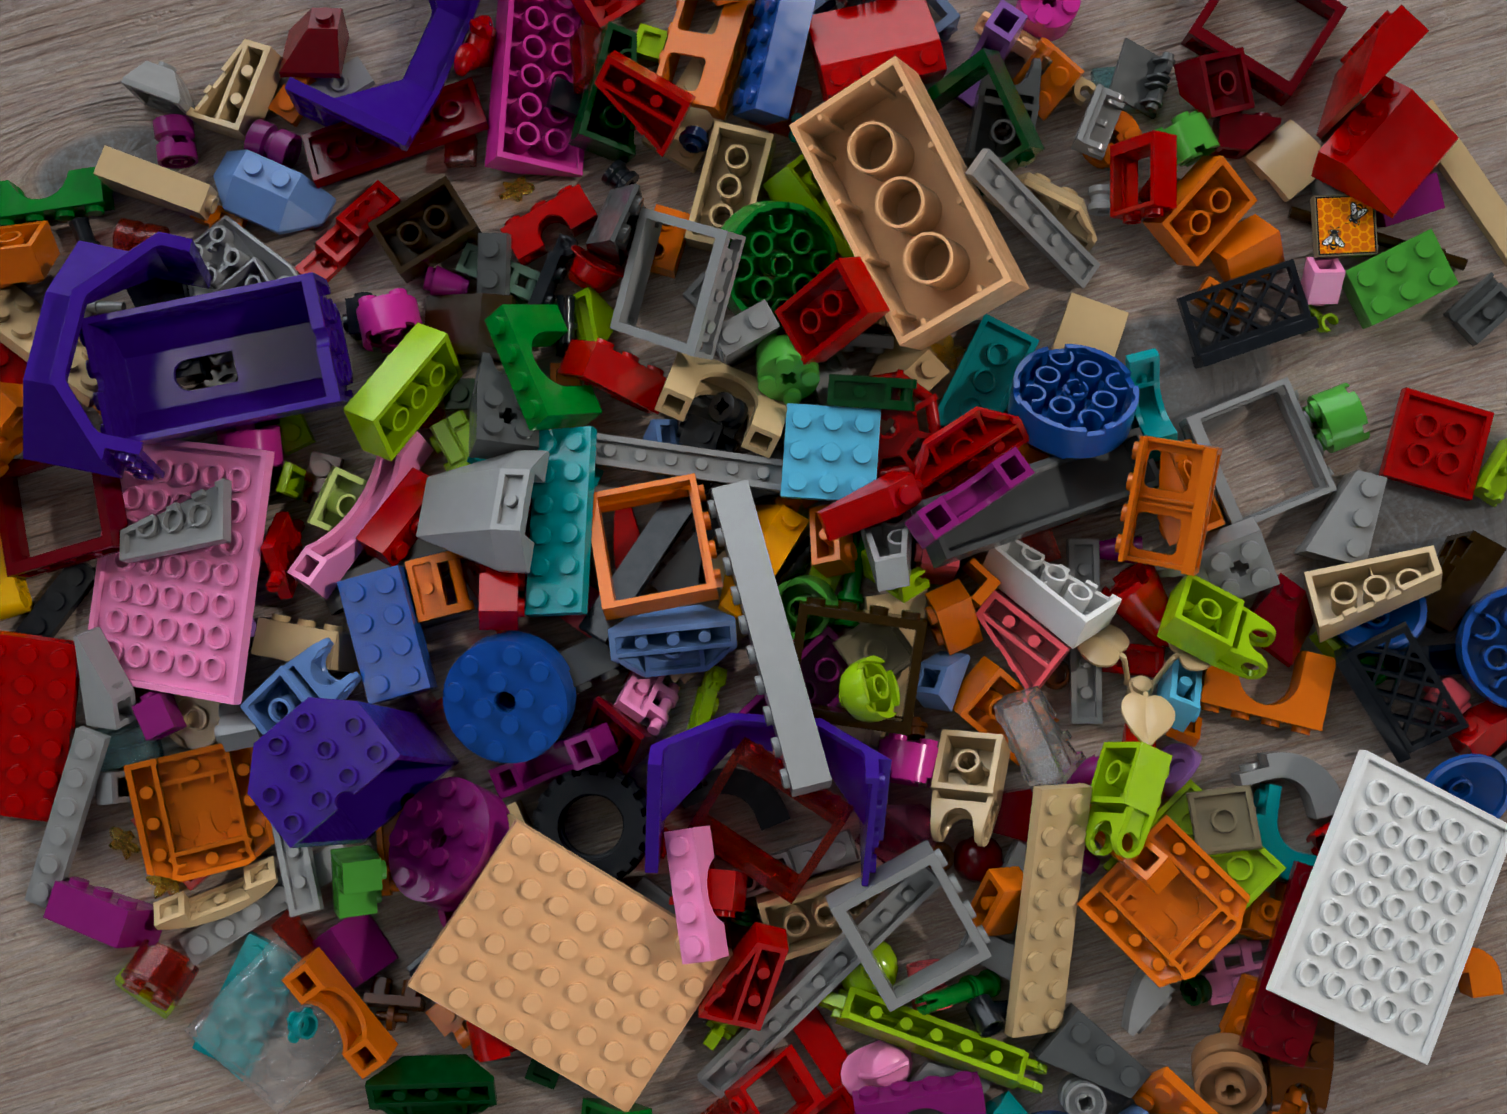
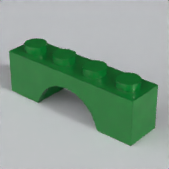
M96 166L69 170L63 186L55 194L43 199L27 198L22 189L9 180L0 181V226L54 219L58 221H71L75 219V216L79 215L102 216L105 214V211L115 210L113 191L93 174Z

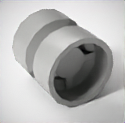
M1072 1073L1065 1076L1059 1083L1057 1090L1058 1100L1067 1114H1105L1107 1108L1106 1097L1096 1083Z

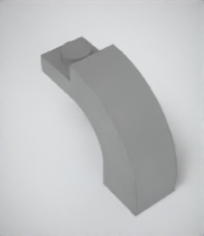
M1279 751L1257 753L1260 765H1258L1257 761L1239 765L1240 771L1231 773L1233 784L1236 786L1251 785L1274 778H1283L1295 786L1301 796L1306 816L1313 819L1334 815L1342 795L1336 781L1327 770L1315 761L1294 753Z

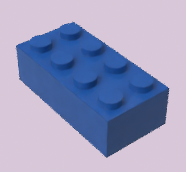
M816 0L756 1L753 9L754 25L746 39V46H748L747 56L742 61L739 69L741 82L732 100V105L735 106L733 116L763 126L789 118Z
M395 565L338 581L337 585L368 703L380 704L437 688L421 623L418 622L406 567Z

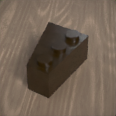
M1474 530L1447 536L1437 555L1443 572L1441 589L1424 596L1427 604L1425 627L1436 633H1449L1459 626L1464 612L1507 548Z

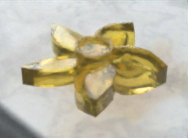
M521 176L514 183L503 182L506 191L501 193L499 198L502 200L513 196L514 201L520 202L523 200V195L532 193L535 187L533 184L526 182L525 176Z
M948 335L943 345L934 343L930 348L934 353L938 354L936 357L943 364L946 362L949 368L956 370L957 357L962 356L966 349L959 345L953 346V338L951 335Z
M115 826L109 829L110 836L113 839L109 847L113 850L120 849L125 860L130 858L131 852L138 853L141 851L136 844L131 842L135 838L131 830L124 832L121 828Z
M160 876L146 877L148 883L156 886L154 890L155 899L161 897L166 891L169 895L180 892L178 884L182 881Z

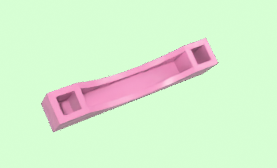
M415 432L392 461L376 455L371 475L354 506L330 532L317 541L305 546L287 571L289 575L307 589L326 600L336 588L337 582L341 581L363 550L362 546L355 539L356 536L411 468L414 467L420 470L434 449L419 432Z

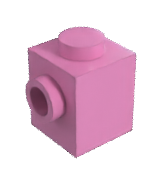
M1306 257L1301 285L1308 305L1324 306L1326 304H1338L1346 273L1338 258L1314 259V257Z

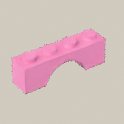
M710 825L664 832L682 965L708 962L729 956L724 922L715 915L708 896V870L712 860L715 858Z

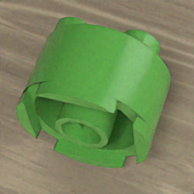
M1197 110L1190 114L1188 111H1185L1171 119L1173 125L1164 130L1162 127L1155 129L1177 135V166L1180 165V167H1189L1195 164L1202 156L1210 155L1215 151V147L1220 146L1203 112Z
M777 332L762 340L756 350L758 389L770 399L782 401L786 405L787 403L799 404L802 399L809 396L817 388L820 381L819 365L816 362L804 365L801 361L802 356L795 350L788 335L777 336Z
M1342 383L1309 396L1307 406L1302 407V411L1309 415L1311 423L1314 424L1317 431L1314 438L1318 439L1323 450H1327L1329 453H1334L1366 441L1370 437V431L1366 433L1363 431V425L1368 424L1363 405L1355 391L1347 392L1346 389L1350 386L1348 383Z
M801 575L778 586L793 640L800 600L806 601L807 597H820L826 599L825 604L838 606V599L833 589L826 581L819 577ZM808 614L804 640L821 634L828 626L832 625L835 618Z

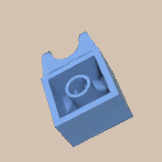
M329 637L313 644L285 665L280 666L240 705L241 709L262 735L308 697L346 700L358 685L361 676L357 671L348 674L341 680L334 678L328 672L326 659L334 645Z

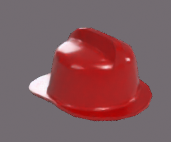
M571 246L576 255L568 277L581 288L591 287L597 293L608 290L619 277L623 278L625 268L603 260L580 246Z

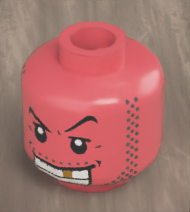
M1446 676L1442 679V682L1463 714L1472 706L1469 703L1471 693L1452 676ZM1425 686L1423 690L1427 694L1423 699L1437 702L1440 694L1439 689ZM1444 699V701H1443L1442 704L1448 705L1447 702H1446L1445 699ZM1426 707L1431 713L1434 709ZM1439 711L1437 717L1440 721L1451 719L1454 722L1457 720L1454 714Z

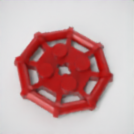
M898 369L896 372L872 375V377L911 379L901 369ZM918 383L917 389H913V396L922 402L915 405V411L881 409V419L887 421L889 418L895 421L893 427L896 430L893 434L887 432L885 435L879 434L877 479L892 470L910 472L915 475L920 450L913 460L910 459L907 451L918 437L927 439L941 430L937 406L938 396L936 393L932 394ZM893 388L891 400L900 401L898 396L899 388ZM924 407L929 433L919 431L917 411ZM902 456L906 463L905 465L880 468L884 458Z

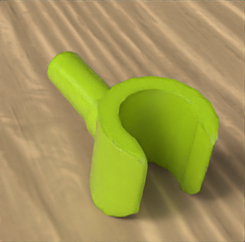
M1308 305L1311 316H1316L1319 324V328H1316L1317 331L1322 333L1331 331L1326 327L1325 319L1332 325L1339 323V319L1335 314L1328 313L1323 315L1312 305Z

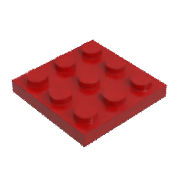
M1407 387L1401 389L1379 476L1463 501L1472 500L1494 412Z

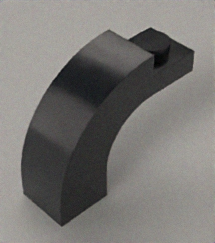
M735 767L712 769L705 776L708 784L703 786L700 782L681 801L685 809L717 795L730 794L737 796L752 808L761 831L790 819L781 796L768 781L751 771Z

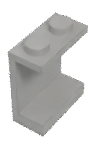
M763 300L723 322L715 349L722 363L734 367L755 356L758 345L766 337L776 332L777 336L780 335V325L767 301Z

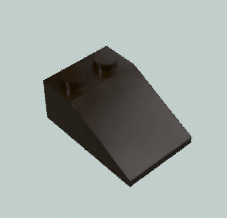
M473 293L427 296L424 325L448 334L457 359L479 360L481 353L486 352L490 353L493 362H501L484 320L502 304L518 303L513 295Z

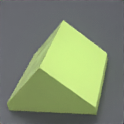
M332 465L307 522L330 532L354 506L363 492L367 481Z

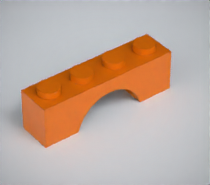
M1099 831L1095 836V842L1103 847L1106 837L1102 831ZM1126 833L1122 840V847L1127 852L1133 845V839L1129 833ZM1146 839L1140 854L1134 858H1122L1114 850L1109 853L1157 895L1180 872L1172 860L1148 839Z
M320 947L297 962L282 979V982L301 1005L311 1004L317 1006L333 1020L341 1035L343 1043L342 1055L362 1079L388 1061L398 1043Z

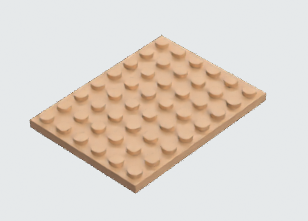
M516 818L479 877L408 981V987L622 1111L629 1112L733 955V951L728 947L729 956L708 962L682 965L675 914Z

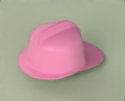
M881 1040L859 1048L849 1054L842 1064L840 1073L842 1084L848 1093L852 1095V1091L859 1090L865 1086L885 1087L896 1081H907L913 1064L911 1052Z

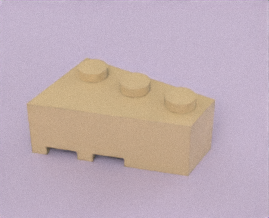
M244 39L221 68L224 71L213 86L209 84L203 92L206 95L195 109L191 107L186 115L203 129L245 141L246 134L252 123L258 118L265 119L268 107L281 79L279 70L282 57L271 46Z
M273 613L271 619L258 617L251 654L290 661L313 644L329 637L334 645L326 659L327 669L352 673L357 671L361 674L351 635L342 633V626L325 623L324 629L316 628V621L298 618L297 624L290 623L291 617Z

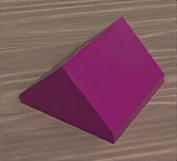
M371 914L345 918L312 941L316 949L318 947L321 948L353 989L399 958Z

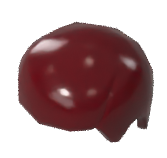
M974 836L960 841L954 851V869L961 878L973 883H981L988 869L1002 867L1004 863L1002 849L993 838H990L987 846L980 847L974 842Z

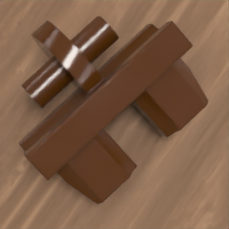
M374 977L370 993H364L363 1001L367 1003L369 1008L388 1009V1011L376 1012V1017L379 1021H386L387 1031H394L397 1022L408 1023L409 1013H398L399 1010L425 1011L426 1003L422 999V994L408 987V979L403 981L401 996L391 995L393 980L385 977Z

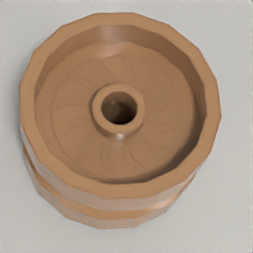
M1234 1033L1213 1034L1205 1037L1195 1045L1191 1053L1194 1091L1218 1114H1252L1262 1106L1267 1097V1085L1263 1072L1262 1058L1260 1053L1238 1045L1241 1036Z

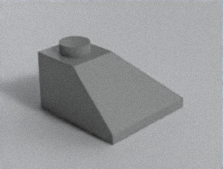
M145 61L125 75L121 81L144 105L169 114L186 115L191 107L195 109L185 82L176 73L177 69L165 62L159 61L157 65Z

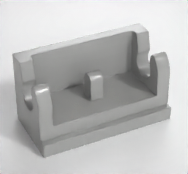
M1098 83L1091 95L1071 149L1102 161L1125 104L1123 103L1125 96Z

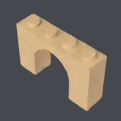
M677 352L654 410L683 422L695 397L728 392L734 397L741 399L748 407L747 429L741 447L770 458L782 434L786 420L787 405L782 401L770 399L759 391L757 377L715 359L698 358Z

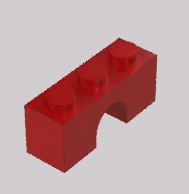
M580 184L574 187L569 185L558 191L557 196L548 202L543 200L533 205L530 209L531 211L521 217L517 215L508 219L504 224L505 226L500 230L502 233L511 234V249L519 263L526 266L548 253L542 241V233L548 225L561 223L569 228L575 238L594 227L598 215Z

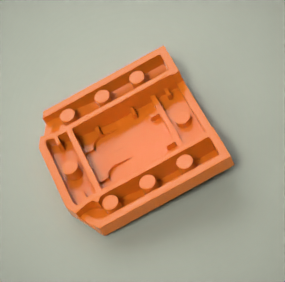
M222 743L123 766L147 875L184 882L247 866L275 843L271 823L248 795L253 747L225 752Z
M1167 814L1150 829L1147 839L1164 852L1180 872L1159 895L1154 893L1120 862H1117L1077 903L1078 907L1159 988L1195 977L1240 932L1244 912L1250 900V895Z

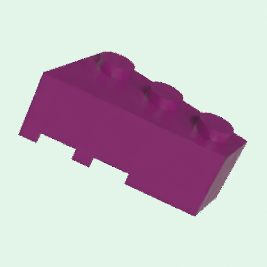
M72 876L69 881H55L43 918L114 948L158 945L162 930H157L154 926L153 904L116 893L109 888L90 885L89 880Z

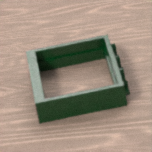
M983 48L930 87L927 92L937 111H939L989 74L1022 143L1021 146L1000 159L1012 172L1018 167L1032 163L1036 159L1035 155L1044 150V146L1000 53ZM978 188L981 196H984L985 194Z

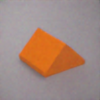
M1257 214L1237 223L1209 254L1224 282L1285 262L1280 231ZM1254 279L1249 280L1246 287L1257 281ZM1241 283L1236 284L1232 287L1238 289Z

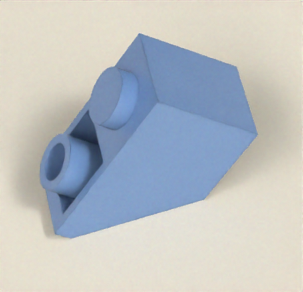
M939 651L921 662L916 698L924 708L952 712L970 660L968 654L954 653L949 655L947 651Z

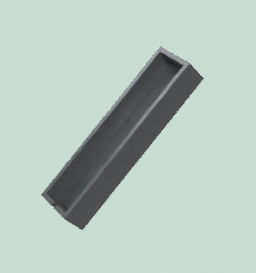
M1140 427L1130 430L1129 435L1119 447L1104 455L1092 458L1066 459L1052 456L1029 464L1035 472L1033 475L926 547L934 569L1127 502L1130 491H1126V482L1129 473H1134L1132 464L1136 462V460H1132V449L1134 442L1139 441L1140 436H1143ZM1151 458L1147 464L1145 484L1148 487L1158 488L1159 471L1154 459ZM950 491L922 500L911 510L912 516L941 495L943 496Z

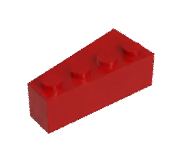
M480 564L479 630H518V617L525 616V598H519V592H525V573L498 572Z

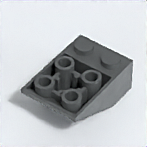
M631 184L610 189L586 242L588 251L619 266H622L624 259H628L641 207L646 208L640 185Z

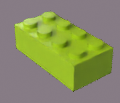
M417 322L373 375L367 379L366 383L354 397L348 401L343 411L362 450L392 461L462 377L463 373L447 333Z

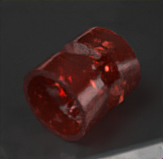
M121 218L114 230L113 248L130 251L158 231L170 234L169 228L163 225L147 223L144 226V223L141 221Z

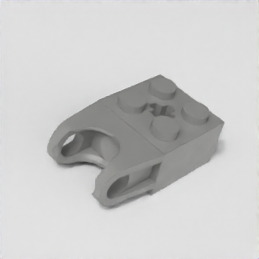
M1253 517L1206 534L1200 570L1196 576L1238 598H1243L1280 584L1261 530ZM1155 566L1159 577L1186 575L1181 574L1179 570Z

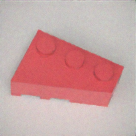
M1000 589L994 590L976 612L978 620L1009 663L1008 665L1019 678L1029 697L1037 694L1072 649Z

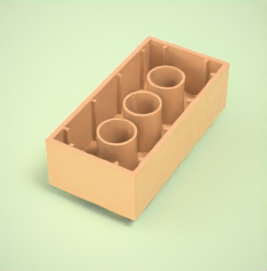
M897 56L889 59L789 125L854 256L861 257L890 311L884 316L900 346L922 351L1029 289L977 186L965 175L968 169L919 74Z

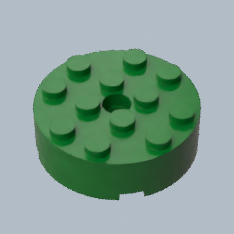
M782 201L755 202L734 213L721 229L746 236L727 308L737 315L755 304L766 300L780 327H783L775 310L836 260L837 245L831 230L823 219L803 205ZM730 239V242H729V246H728L729 249H730V245H731L732 239ZM775 258H777L776 270L774 269Z

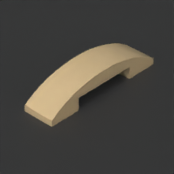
M274 856L245 866L243 867L244 877L188 898L185 892L182 891L153 902L155 928L157 930H171L203 925L225 918L250 906L266 895L278 883L276 859Z

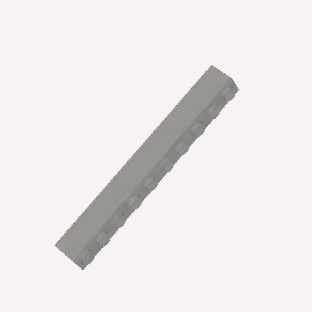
M744 480L711 488L712 500L707 501L710 518H717L719 528L714 529L718 547L724 546L727 557L722 558L726 576L732 575L735 586L730 587L734 606L740 604L743 614L738 616L742 635L748 634L751 645L746 646L750 665L756 664L759 675L754 676L758 695L764 694L767 706L762 707L764 719L767 726L773 725L775 737L771 738L772 749L775 758L781 756L784 768L779 769L782 786L784 789L790 788L792 797L830 788L832 782L749 482Z

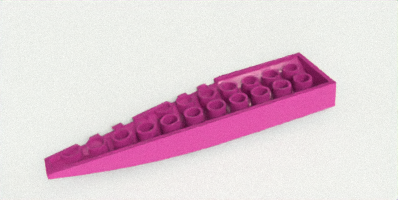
M498 0L495 26L497 34L493 52L485 167L516 174L582 177L584 150L569 144L576 117L572 119L547 108L546 104L553 79L557 76L584 88L590 66L589 51H586L584 41L586 37L585 25L582 24L581 17L570 0Z

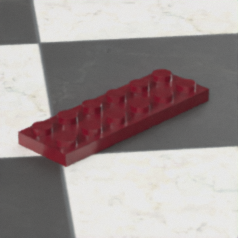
M472 77L443 87L437 102L407 152L344 121L301 135L313 182L317 188L488 130L489 126Z
M1294 861L1238 1045L1304 1069L1320 1015L1266 990L1313 869V866Z

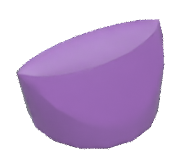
M1174 743L1161 750L1172 755L1169 767L1170 772L1163 788V792L1167 797L1176 793L1188 782L1202 760V755L1187 744Z

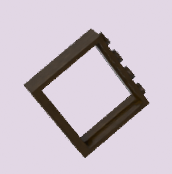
M807 597L806 601L800 600L794 637V646L799 664H801L808 614L915 630L902 716L895 715L879 722L867 723L855 719L845 708L810 703L814 718H822L830 724L910 736L927 620L920 618L921 613L911 612V610H902L901 615L889 613V608L870 605V610L857 609V603L838 601V606L825 604L826 599L820 597Z

